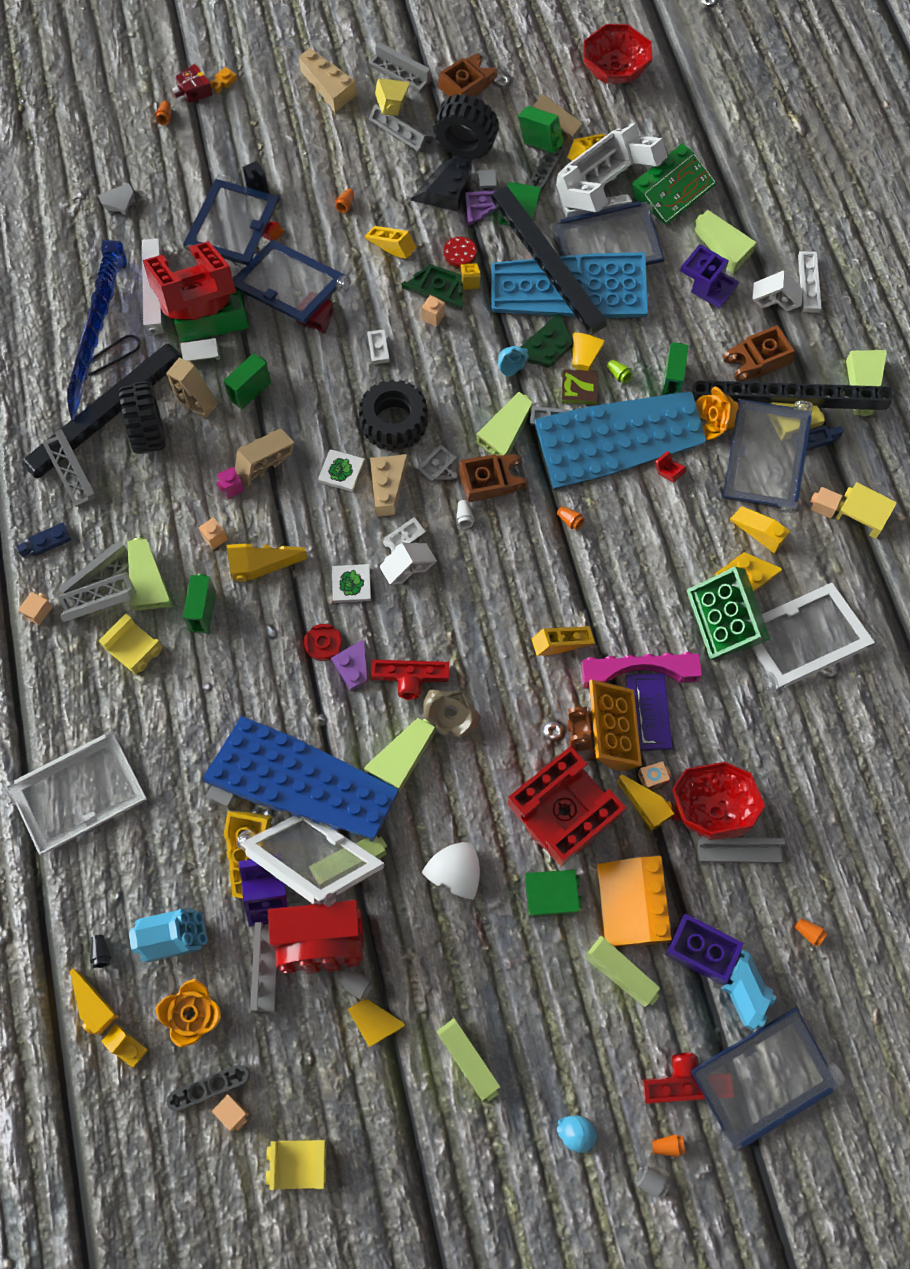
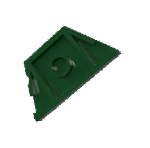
M428 264L422 271L415 273L411 280L402 282V289L427 298L431 295L445 302L446 305L460 310L463 309L461 274Z
M557 314L520 348L528 349V363L550 368L573 347V342L561 315Z

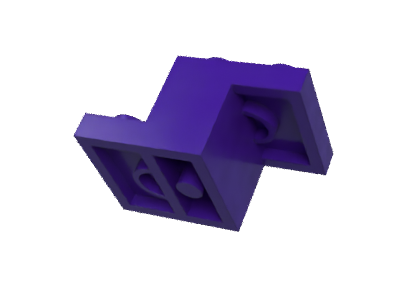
M701 244L696 247L680 269V272L694 279L691 293L721 309L739 285V281L725 274L729 260Z
M281 855L274 856L282 862ZM252 859L239 861L243 903L248 926H255V922L269 924L268 909L288 907L286 884Z

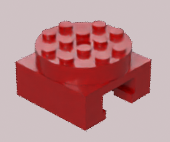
M209 241L189 247L191 254L196 259L197 265L183 270L171 272L168 268V261L163 254L143 260L149 285L159 299L162 312L169 316V318L199 320L206 315H215L218 313V310L229 302L230 294L236 293L229 264Z
M572 746L508 797L507 802L510 809L526 826L532 839L546 849L560 867L578 852L588 847L597 836L619 819L626 809L610 789L604 792L584 770L587 763ZM566 808L569 811V815H559V809Z
M356 900L268 909L270 946L275 950L276 968L282 971L283 974H292L295 971L303 970L306 974L319 973V969L335 972L340 971L342 966H360V962L363 960L362 948L365 945L361 910H358Z

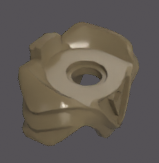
M429 690L424 699V716L427 721L436 725L435 730L443 735H447L449 732L457 737H464L476 730L481 716L472 707L463 692ZM450 706L455 707V708L458 710V713H456V711H454L453 709H451V708H449V707H450Z

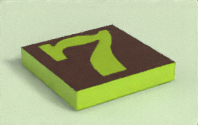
M563 369L561 403L597 405L598 371Z

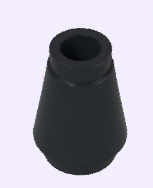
M104 935L93 936L91 938L90 963L93 964V968L106 967L110 965L112 957Z

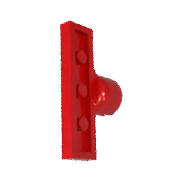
M372 660L371 680L397 681L398 696L404 700H415L421 695V684L423 682H449V662Z
M694 1053L675 1054L672 1056V1076L643 1079L645 1103L705 1099L691 1073L692 1069L699 1066L698 1057ZM730 1073L706 1075L717 1098L733 1097Z

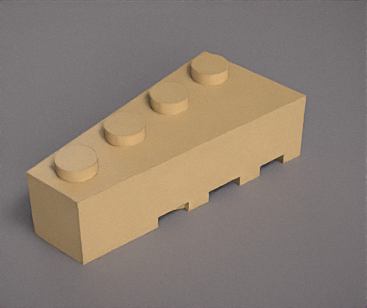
M309 48L299 56L302 74L311 85L315 86L316 91L324 97V101L332 107L334 113L357 95L356 80L317 52Z

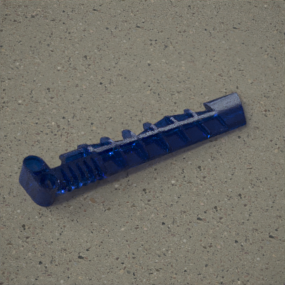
M103 240L101 244L103 257L95 280V292L91 296L92 303L87 312L86 324L83 327L82 338L67 388L68 409L72 421H75L83 394L82 384L84 379L88 377V369L93 361L94 348L99 343L98 336L104 327L103 321L105 315L108 314L109 303L114 296L118 269H125L127 265V257L121 241Z

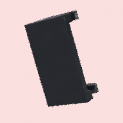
M258 161L243 166L242 170L246 187L269 193L265 172Z

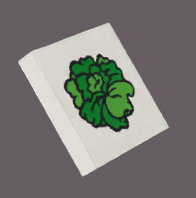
M330 449L319 475L318 483L353 492L364 464V458Z
M370 564L332 566L333 603L371 601Z

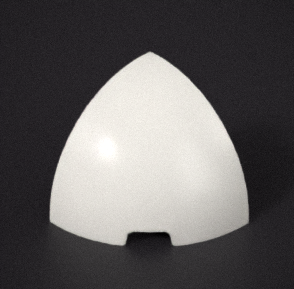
M469 842L450 845L430 859L422 874L437 886L443 885L446 888H450L451 893L474 900L480 875L476 850Z

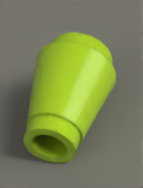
M614 359L610 360L607 364V368L618 382L627 383L632 378L633 372L631 368Z

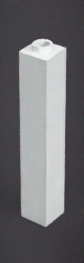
M159 238L142 240L143 325L147 335L165 334L164 313L161 310L158 297L149 285L143 260L163 254Z

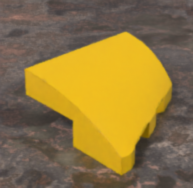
M574 333L572 336V368L590 371L596 362V357L604 346L605 340L588 334Z
M364 999L348 1008L369 1048L405 1026L401 1020L368 999Z

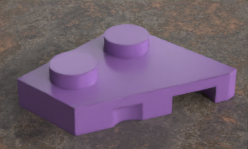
M497 190L466 192L468 225H472L498 210L491 199V194Z
M363 640L331 658L350 691L368 682L365 644Z

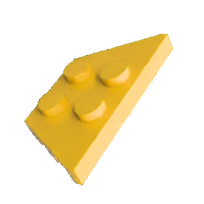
M743 552L716 572L715 576L735 566L746 570L753 592H755L781 573L782 569Z

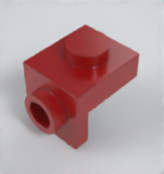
M668 451L655 461L658 475L673 483L686 473L685 466L673 461L671 453Z

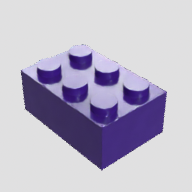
M685 913L681 917L664 955L723 985L728 982L744 943Z

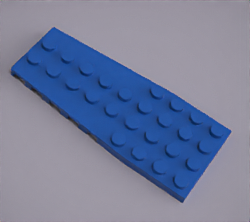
M243 716L240 717L203 776V782L256 804L280 812L285 810L291 812L292 816L298 818L303 816L311 819L313 823L319 824L321 822L330 825L335 830L343 829L349 831L350 835L356 837L361 835L370 838L371 842L375 840L398 795V788L293 736Z

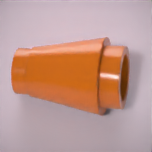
M163 101L155 113L156 121L159 124L167 125L171 121V104L167 101Z
M347 188L336 199L335 207L339 212L346 213L350 210L355 195L352 189Z
M561 506L557 511V515L570 529L579 530L584 524L585 518L582 517L581 513Z
M800 918L795 926V929L813 946L820 947L828 935L824 931L825 928Z
M677 1134L652 1140L654 1155L680 1157V1155L685 1154L683 1135L677 1136Z

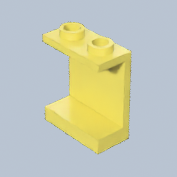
M856 482L853 488L849 487L844 495L847 498L845 502L841 501L836 511L839 513L836 519L839 520L842 514H845L872 528L869 536L876 539L897 502Z
M127 614L99 640L104 649L135 675L142 672L147 667V663L152 658L157 657L163 648L159 640H154Z
M327 1140L271 1141V1146L267 1147V1161H270V1170L266 1172V1185H270L269 1190L325 1189Z

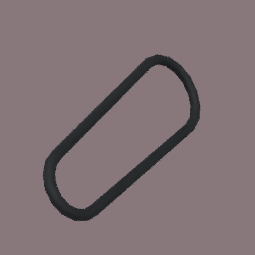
M132 334L123 336L85 361L82 365V372L87 375H93L133 354L140 347L141 342L139 338ZM133 337L138 341L137 347L131 352L93 372H86L84 370L87 363L123 339Z

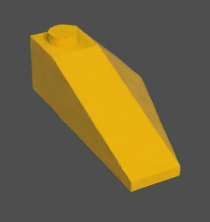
M252 544L227 545L230 574L233 581L237 582L253 580L308 559L305 547L282 546L279 549H274L270 545H263V548H255Z
M227 812L224 837L227 844L226 852L229 859L232 897L243 899L239 861L250 859L246 856V848L240 843L271 828L273 816L253 812ZM268 839L257 845L266 850Z

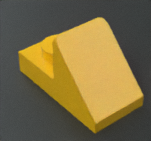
M478 264L460 265L463 290L479 289L480 270Z
M116 1023L101 1041L112 1054L119 1056L132 1068H135L148 1052L146 1047Z

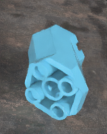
M181 908L176 911L138 919L134 923L136 926L129 932L131 950L135 954L139 953L141 955L139 959L142 962H156L161 959L193 953L201 950L208 940L204 916L201 912H196L192 908Z
M742 949L738 956L740 959L735 963L728 982L722 986V990L730 995L743 1026L753 1031L758 1029L759 1026L762 1028L767 1020L766 1010L768 1007L771 1008L773 1006L776 996L773 994L772 989L765 986L751 954Z

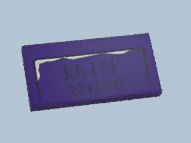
M665 673L626 675V688L634 690L640 751L671 750L672 741Z

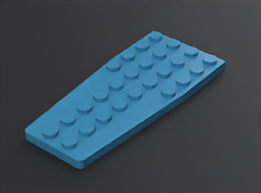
M645 252L559 256L604 318L647 317ZM534 259L495 262L491 265L493 312L551 316L559 314L561 316L576 317Z
M690 391L588 406L534 420L553 490L603 478L657 460L667 451L672 455L702 445L706 441L696 403Z

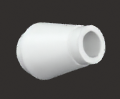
M467 500L459 501L456 523L460 528H470L473 525L474 516Z

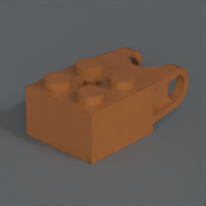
M477 53L466 59L461 58L441 71L438 88L448 97L455 94L477 96L495 80L498 70L495 67L481 68L480 65L483 57Z
M776 325L747 337L745 341L729 349L723 355V361L727 364L740 363L743 365L735 372L734 376L737 382L761 377L792 364L795 351L779 326Z
M496 454L461 460L458 471L466 500L474 502L500 497L528 486L527 478L515 477L509 472L510 469L521 464V456H496Z
M588 707L569 708V720L567 721L568 730L571 732L569 745L574 748L584 761L598 760L596 759L592 711Z

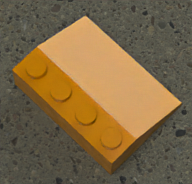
M589 680L596 759L610 769L627 771L642 766L634 690L596 680Z
M638 857L597 864L604 938L614 947L668 944L671 941V931L662 857Z

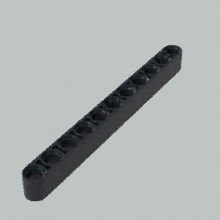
M504 186L492 193L491 199L498 211L587 333L593 335L605 328L607 323L603 315L511 190Z
M165 344L61 429L72 450L74 451L122 411L119 397V388L122 385L149 381L153 386L167 375L166 373L179 357L183 359L182 354L171 344ZM53 434L49 439L56 437V434ZM59 441L48 445L51 451L59 453L61 448ZM43 443L22 461V466L34 478H40L54 467Z
M705 380L695 382L692 389L695 402L704 395H712L711 389L718 387L725 395H729L737 403L739 399L769 404L777 402L815 405L818 408L886 410L891 406L895 394L894 390L887 386Z

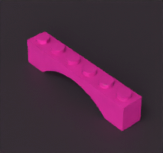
M684 652L681 655L665 653L662 656L646 654L643 657L627 655L624 658L608 656L604 659L589 657L582 660L581 664L583 688H590L589 680L608 683L619 675L634 671L665 673L666 676L678 683L699 682L702 676L699 654H693L692 652Z

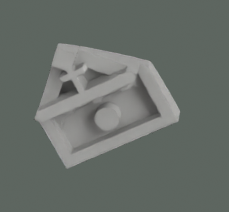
M129 183L98 195L101 204L107 209L108 214L121 211V214L126 215L129 212V206L136 204L135 194Z
M440 444L416 471L429 482L457 479L456 456Z

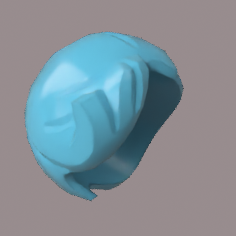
M518 346L503 349L498 357L500 371L510 377L519 370H522L524 363L529 358L527 354L528 349Z
M576 1115L558 1120V1135L568 1149L582 1154L589 1152L594 1147L598 1136L596 1129L587 1118Z

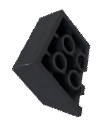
M456 156L442 163L411 197V201L458 212L472 175V160Z

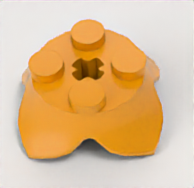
M718 387L711 389L712 395H704L695 402L699 417L706 420V424L703 427L706 440L715 439L735 426L736 412L739 408L738 403L733 401L729 395H725Z
M196 979L185 982L180 987L178 994L165 997L155 1008L159 1021L170 1029L172 1041L181 1048L195 1044L202 1035L215 1029L221 1019L219 1006L211 1000L206 986ZM191 1008H193L195 1016L192 1017L191 1020H189V1017L186 1016L187 1011H190Z

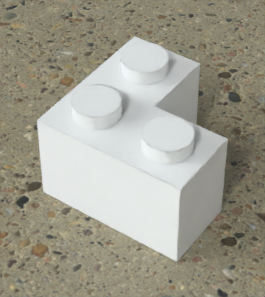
M782 271L754 283L753 301L762 309L778 303L787 312L802 306L803 289L785 271Z
M401 543L396 546V550L391 555L385 558L380 568L389 584H403L413 573L426 572L437 560L427 543Z

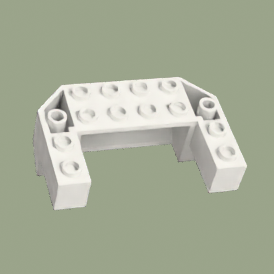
M636 123L629 124L627 128L621 130L619 128L612 131L558 173L556 186L563 205L599 212L608 203L603 189L606 183L614 180L618 174L626 171L633 163L656 167L668 157L663 139L640 136Z

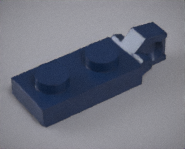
M824 425L810 429L806 451L835 442L844 433L842 427L830 428V426ZM798 433L793 434L791 437L795 448L797 445Z
M63 522L27 538L25 542L16 547L22 557L28 554L40 555L72 539Z

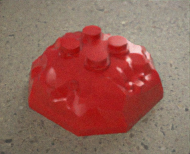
M605 24L586 38L583 43L585 66L597 79L605 84L618 85L619 83L625 84L634 81L637 77H640L652 62V41L629 24Z
M727 762L687 768L672 788L680 818L686 827L691 831H695L698 836L706 837L709 840H724L742 836L754 827L765 809V803L752 774Z

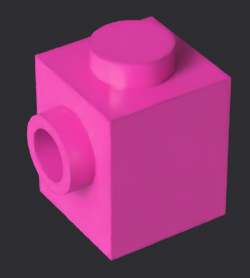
M234 467L217 474L219 479L216 482L220 492H225L228 499L244 492L242 482Z

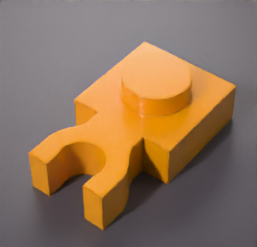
M224 67L214 76L215 80L210 81L211 89L215 87V93L219 94L223 87L228 88L237 80V74Z

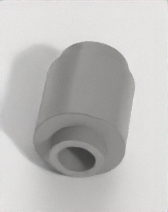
M348 970L340 983L345 991L360 1000L363 997L368 998L373 989V986H371L372 981L355 970L353 972Z
M647 1165L644 1168L640 1167L636 1173L637 1187L655 1198L660 1197L663 1199L670 1187V1182L666 1180L664 1175Z

